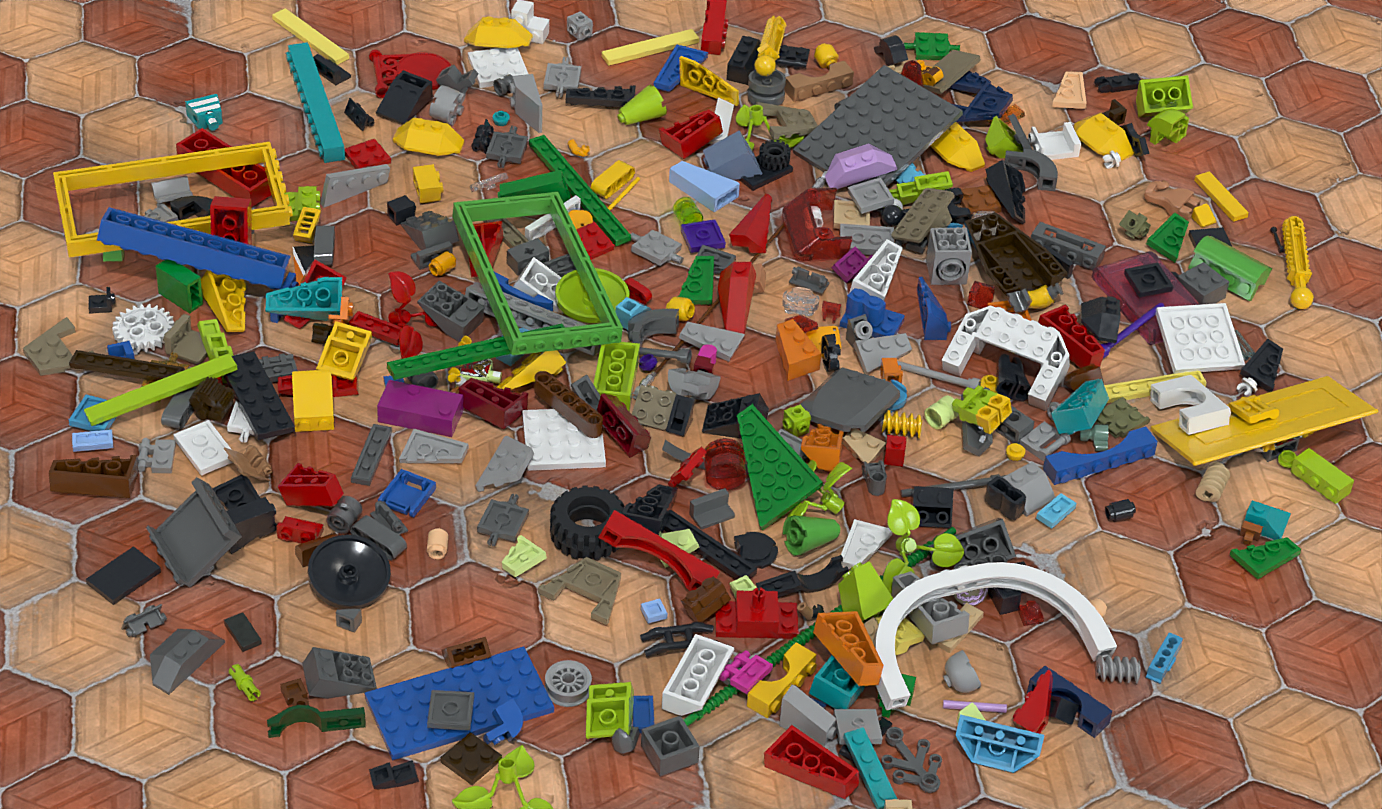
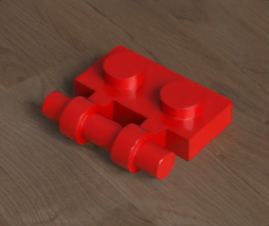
M701 446L692 452L680 464V468L671 475L668 485L675 487L682 480L687 481L693 475L692 470L694 467L697 468L703 463L704 459L702 457L707 451Z

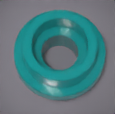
M498 111L493 114L492 119L495 125L505 126L510 120V115L505 111Z

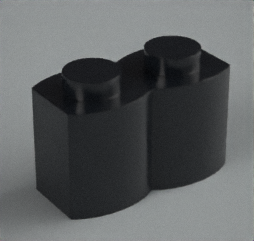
M996 476L987 483L985 501L991 507L1000 510L1005 517L1016 520L1024 513L1026 495L1021 490L1011 487L1010 483L1004 478Z

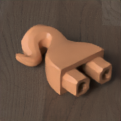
M1165 180L1149 183L1144 194L1145 200L1162 206L1170 216L1175 212L1188 220L1192 215L1193 209L1200 206L1201 200L1193 197V191L1184 188L1166 190L1169 187V183Z

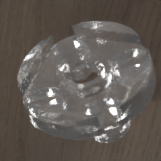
M795 287L792 288L791 292H784L782 305L788 314L795 313L812 316L819 307V296H815L813 291L808 288Z

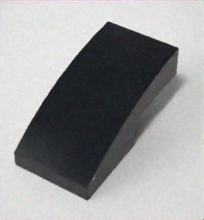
M413 760L393 767L389 762L369 769L374 789L396 788L419 782Z

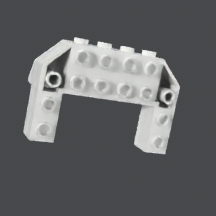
M988 306L966 314L942 358L943 371L960 377L972 353L980 354L986 343L1041 364V370L1028 393V402L1030 405L1046 411L1058 386H1063L1065 376L1070 367L1069 353L1060 332L1053 327L1042 326L1037 321L1024 319L1019 314L1006 312L1001 307Z

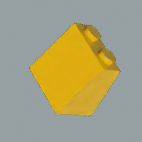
M331 370L293 371L295 432L334 430Z

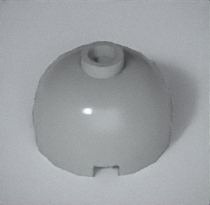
M963 650L955 653L947 660L945 664L946 675L943 678L948 687L953 686L956 691L961 693H968L981 687V682Z

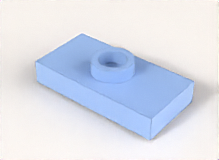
M112 430L72 433L73 452L113 448Z

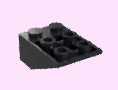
M403 70L391 83L376 110V114L405 124L433 98L432 81Z
M760 393L709 404L702 432L742 439L737 415L753 404L767 420L769 408Z

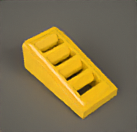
M303 207L293 234L295 241L313 243L316 226L321 214L320 209ZM306 213H313L315 216H309ZM305 219H310V220H313V221H312V222H309V221H304V220H305Z

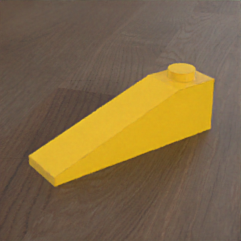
M683 56L679 57L680 86L716 99L721 98L735 106L739 105V90L700 63Z
M206 270L201 279L202 293L205 300L226 332H244V304L246 303V298H244L246 283L244 279L237 280L229 275H218L210 270Z

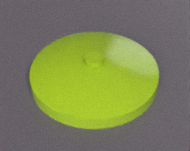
M595 268L615 310L619 303L626 297L629 298L628 286L616 274ZM577 270L564 275L557 283L555 290V300L559 309L577 321L601 323Z

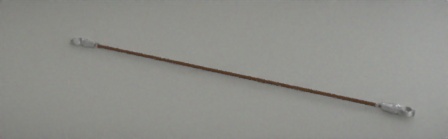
M824 171L822 177L817 178L814 185L812 186V189L810 190V193L803 199V201L796 207V209L790 214V216L770 237L768 243L766 244V247L773 241V239L786 226V224L792 219V217L806 203V201L812 196V194L818 192L820 189L824 187L826 183L825 175L827 171ZM756 253L750 262L753 264L761 253ZM719 297L703 314V316L696 322V324H700L707 317V315L714 309V307L720 302ZM681 340L672 351H677L685 341ZM665 358L654 372L648 374L640 381L639 386L636 387L633 393L636 395L633 396L634 399H637L640 386L651 385L655 380L656 374L670 358Z

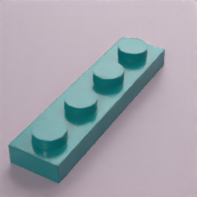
M864 727L844 733V741L876 809H884L885 800L897 799Z

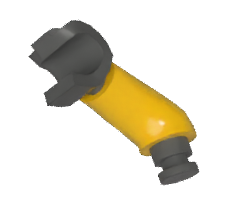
M1057 282L1054 287L1052 285L1049 287L1044 285L1033 291L1023 289L1022 291L1007 293V296L1009 298L1008 302L1015 313H1021L1028 308H1046L1055 302L1054 299L1058 297V294L1063 295L1064 293Z

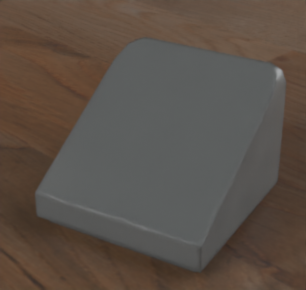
M361 609L337 610L336 626L355 633L362 623Z

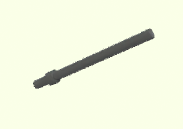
M996 474L988 478L926 487H945L959 490L987 486V483L996 476L1003 478L1006 475L1000 476ZM912 488L900 490L901 497L911 496Z

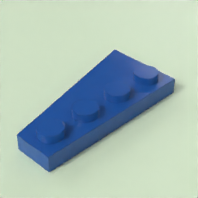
M677 44L655 79L654 86L657 89L670 92L680 83L679 57L683 56L701 64L708 58V52Z

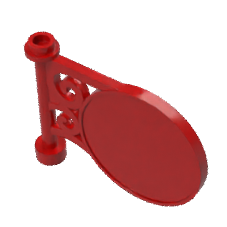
M374 49L369 53V59L374 64L377 80L375 93L378 98H384L389 89L386 84L392 83L403 70L432 81V90L438 89L440 85L436 81L437 77L443 69L451 66L445 58L427 52L382 55L379 50Z

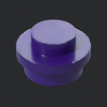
M652 354L644 355L639 359L641 370L650 371L658 363L656 357Z

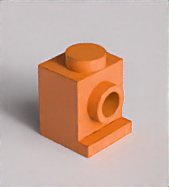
M882 358L880 367L881 379L889 382L896 380L902 383L903 371H901V365H898L897 358Z

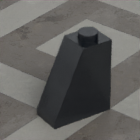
M266 497L226 511L242 536L229 549V552L231 554L237 552L275 524L276 508L273 503H269Z

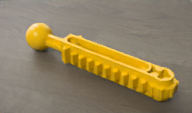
M772 16L768 19L760 47L757 48L759 53L754 66L756 72L761 76L771 75L776 68L775 60L780 58L778 54L787 26L784 19L780 16Z
M1291 216L1285 219L1282 225V235H1284L1283 240H1285L1284 249H1286L1285 258L1287 259L1286 268H1288L1287 273H1289L1286 279L1290 280V285L1295 286L1290 297L1291 303L1295 308L1306 309L1313 303L1314 298L1311 290L1306 288V284L1312 276V272L1309 269L1310 265L1308 264V251L1306 250V232H1304L1305 227L1303 226L1302 219L1297 216Z

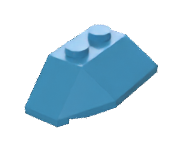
M960 714L955 736L972 763L1014 773L1040 756L1045 735Z

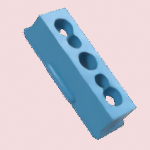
M1170 632L1168 633L1148 668L1146 678L1157 683L1162 682L1167 671H1170L1176 661V656L1182 647V637Z

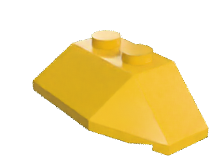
M487 16L482 17L468 30L464 42L482 47L514 48L522 45L525 47L529 46L533 35L515 19Z
M1102 113L1086 117L1074 123V130L1079 140L1096 153L1105 156L1110 155L1109 152L1113 150L1119 154L1121 161L1133 156L1134 152L1125 130Z
M412 118L397 128L393 137V142L397 143L404 150L437 156L452 153L459 154L465 143V140L448 123L422 118Z
M957 122L930 145L947 163L965 168L969 172L985 167L977 141Z

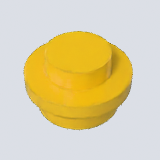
M1017 443L1010 444L1006 448L1007 457L1012 461H1019L1025 455V448Z

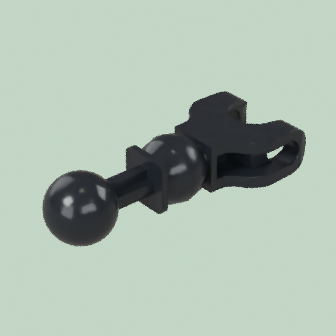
M960 188L945 189L944 191H951L955 195L947 206L952 218L951 223L964 225L965 221L972 219V214L968 208L955 206L963 199L964 194ZM889 205L881 213L882 222L888 227H897L909 209L902 210L897 205Z

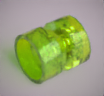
M682 197L673 205V212L681 224L703 221L704 217L692 198Z

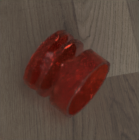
M727 438L710 442L705 447L707 453L704 455L706 482L716 490L725 488L729 491L740 487L747 478L743 446L739 442Z

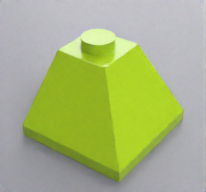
M995 116L985 138L988 145L986 148L989 153L995 154L999 158H1005L1006 151L1023 152V146L1021 143H1017L1014 137L1016 132Z

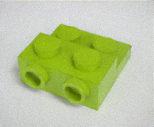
M317 186L298 187V192L284 193L288 194V206L292 208L293 217H290V221H298L303 207L320 209L321 198L320 191H317ZM306 213V215L315 216L313 213Z

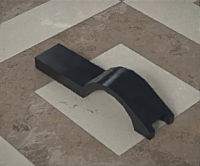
M839 555L831 558L829 564L817 573L802 575L794 570L758 582L756 587H758V591H760V588H763L765 591H778V598L801 590L813 593L832 586L844 574L849 572L847 566H842L843 557Z

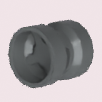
M511 74L504 76L503 79L498 78L494 80L493 86L499 96L510 91V83L513 81Z

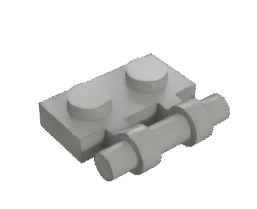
M143 438L142 443L139 444L138 470L145 471L146 467H151L152 473H172L176 440L156 439L155 445H150V440Z

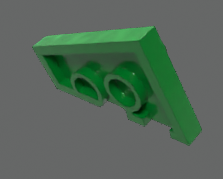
M714 256L695 257L678 297L689 298L694 305L713 304Z
M1286 537L1268 541L1265 545L1257 547L1250 545L1243 550L1232 549L1230 556L1256 579H1259L1300 555L1301 548Z

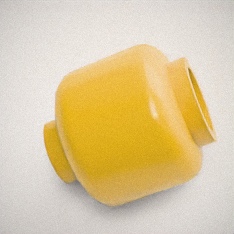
M824 43L815 49L814 58L821 68H829L830 64L837 63L839 55L831 44Z
M673 297L666 305V309H679V321L682 322L688 321L695 312V306L689 298Z

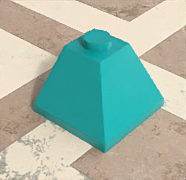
M1251 500L1244 521L1263 526L1261 536L1277 540L1282 538L1291 513Z

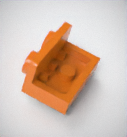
M341 297L340 315H329L328 319L333 326L335 321L349 325L350 316H353L354 305L353 302H350L349 297Z

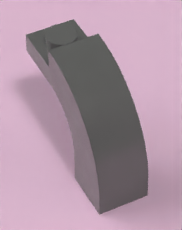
M1023 148V152L1006 151L1004 161L1017 170L1033 174L1038 180V190H1056L1058 171L1050 158L1038 151Z
M655 309L634 316L628 322L629 340L640 344L641 348L644 339L650 335L659 333L676 334L679 328V309Z

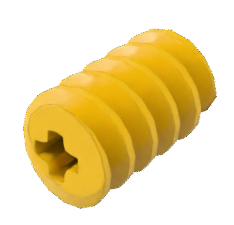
M887 410L884 415L882 433L885 428H887L888 434H891L894 429L895 435H899L900 431H902L903 436L906 437L907 433L910 432V436L913 438L917 433L920 439L923 421L921 414H918L916 419H914L913 413H910L909 417L906 418L905 412L899 417L898 411H895L893 416H891L890 410Z

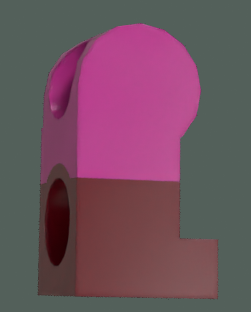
M706 344L701 347L695 360L693 371L697 372L700 370L713 374L717 356V348L715 346Z

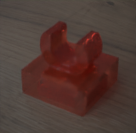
M823 301V321H826L828 315H832V322L835 323L837 316H841V304Z
M1030 600L1026 602V605H1019L1018 613L1023 626L1043 624L1044 617L1039 603H1036L1035 600Z

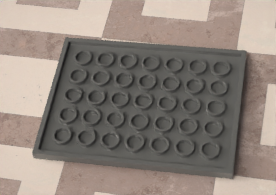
M883 65L793 149V153L824 172L828 171L835 154L871 144L892 155L897 170L847 187L881 178L887 187L963 115V112L958 107Z

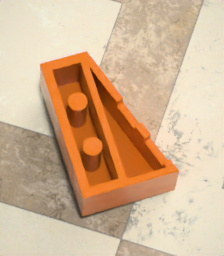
M794 319L777 324L775 341L783 361L787 381L820 370L822 353Z

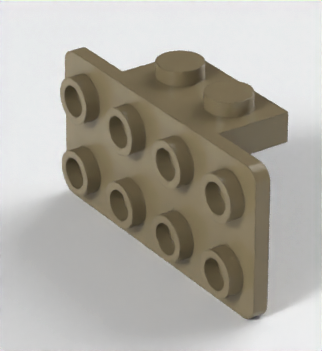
M931 188L924 189L892 232V238L920 243L926 236L929 242L931 228H947L951 223L952 218L947 206L954 198V193Z

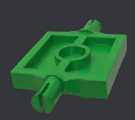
M915 32L914 43L904 42L905 49L914 51L916 60L940 61L950 51H960V45H950L948 34Z

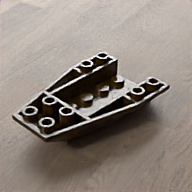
M996 212L965 221V227L986 273L1006 296L1007 293L1022 291L1023 289L1033 291L1044 285H1047V287L1052 285L1054 287L1055 283H1060L1067 275V271L1046 248Z

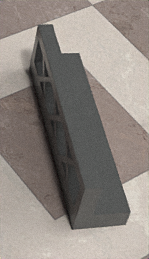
M962 421L963 449L980 456L993 443L992 433H985L982 427L974 423Z

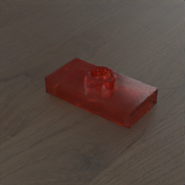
M801 314L785 319V321L794 319L804 333L818 329L817 322Z

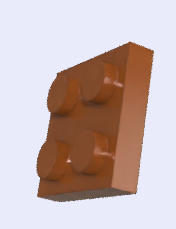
M989 185L961 189L964 196L960 205L963 208H968L971 211L972 217L1001 212V205Z

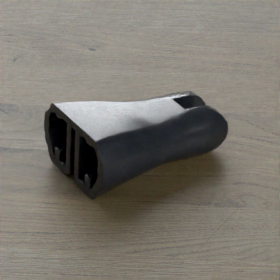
M1002 354L998 360L996 391L998 394L1010 399L1024 402L1028 399L1031 386L1025 376L1022 361L1020 358L1014 357L1012 362H1010L1009 355Z

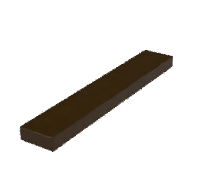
M80 350L75 351L69 362L70 368L150 381H158L185 370L184 367Z

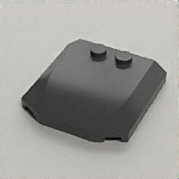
M842 367L833 372L801 403V406L810 413L812 422L843 432H850L852 428H861V432H866L900 398V391L892 382Z

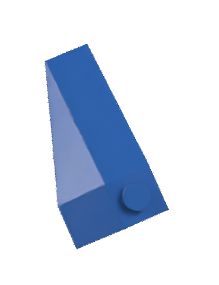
M919 277L917 295L924 340H947V333L951 332V322L947 321V314L923 277Z

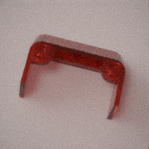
M837 188L807 189L783 207L782 218L793 255L796 259L800 261L841 259L849 252L852 236L834 237L832 230L829 228L817 227L811 206H817L821 211L832 210Z

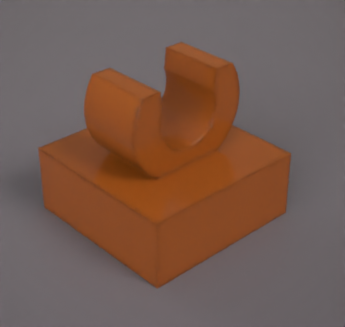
M1243 521L1240 536H1244L1243 544L1250 546L1253 540L1259 541L1263 526Z

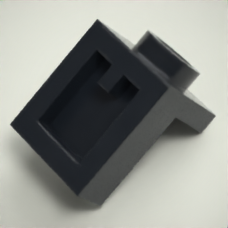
M106 287V295L89 296V314L112 312V305H115V293H111L110 287Z

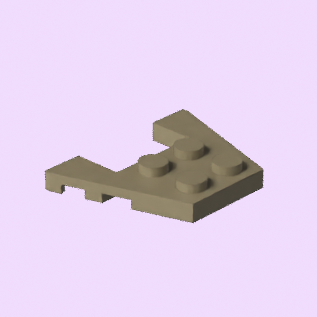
M756 102V105L763 107V115L777 116L782 125L770 126L769 133L773 140L779 139V136L785 135V138H789L795 133H799V136L808 135L818 126L808 110Z
M68 317L23 347L25 356L40 376L65 372V369L70 368L69 362L73 355L60 339L76 333L75 326Z
M586 557L568 568L567 572L563 575H557L552 578L551 582L547 585L542 584L539 586L538 594L554 601L566 587L599 602L591 612V618L608 625L622 573Z

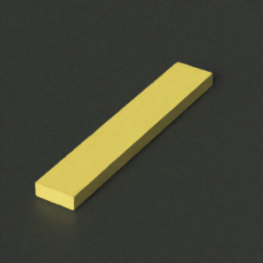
M286 8L272 14V19L304 43L308 42L311 48L326 59L332 60L337 65L349 59L347 52Z
M693 29L602 51L601 56L610 66L672 50L677 44L682 46L699 43V37Z
M1192 371L1104 386L1109 397L1107 403H1112L1121 397L1130 400L1151 396V384L1187 375H1192L1205 387L1207 382L1200 371Z

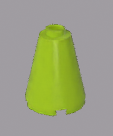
M650 84L620 108L617 117L621 124L630 125L663 117L667 114L666 106L662 107L661 102L664 100L657 88Z

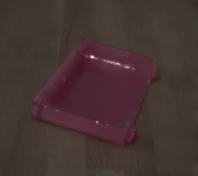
M1152 251L1093 269L1092 279L1107 296L1120 300V312L1131 324L1159 303H1163L1165 307L1200 305ZM1159 263L1173 284V291L1139 298L1124 275L1125 269ZM1156 315L1136 329L1149 345L1164 341Z

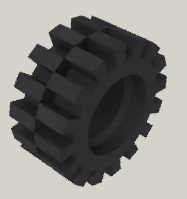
M774 140L770 142L765 141V144L762 143L759 149V163L764 168L767 166L769 170L771 168L773 170H776V168L782 170V167L786 168L790 163L791 148L789 145H785L783 141L779 143L780 140L776 142Z

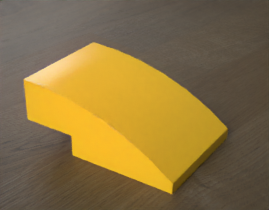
M335 321L316 370H331V375L353 381L371 343L372 332Z

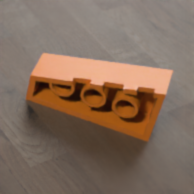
M858 612L818 613L813 633L858 686L879 685L884 665Z

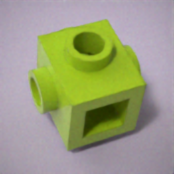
M801 404L784 410L782 424L785 431L796 437L809 433L811 415Z

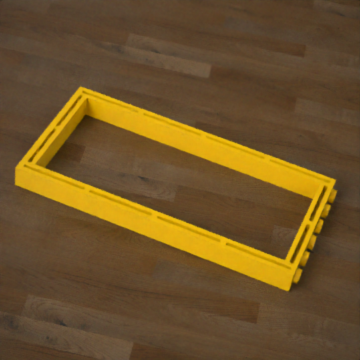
M270 142L53 172L69 258L123 250L120 246L105 245L101 241H97L98 232L83 235L76 234L68 193L71 190L263 163L275 206L252 209V230L290 225V217H293L291 206H288V194H284L286 193L285 183H281L283 182L282 171H278L280 166L279 161L275 160L277 159L275 148L272 149ZM210 216L167 222L211 234Z

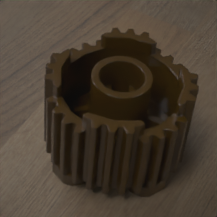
M207 377L205 381L200 382L189 399L193 410H196V417L203 421L209 419L210 421L216 420L220 422L234 402L235 395L232 391L233 389L225 388L224 385L222 386V383H218L219 380L215 377Z

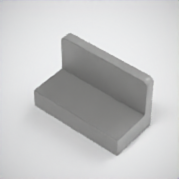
M186 175L151 182L154 200L157 203L172 201L185 196H193Z

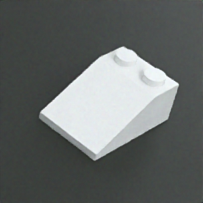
M533 257L523 269L513 287L532 297L540 294L552 300L553 311L563 314L555 300L556 285L562 277Z

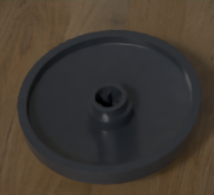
M339 535L325 540L313 551L309 560L307 574L313 592L323 602L339 609H362L374 604L384 595L389 585L391 569L386 554L374 542L361 536Z

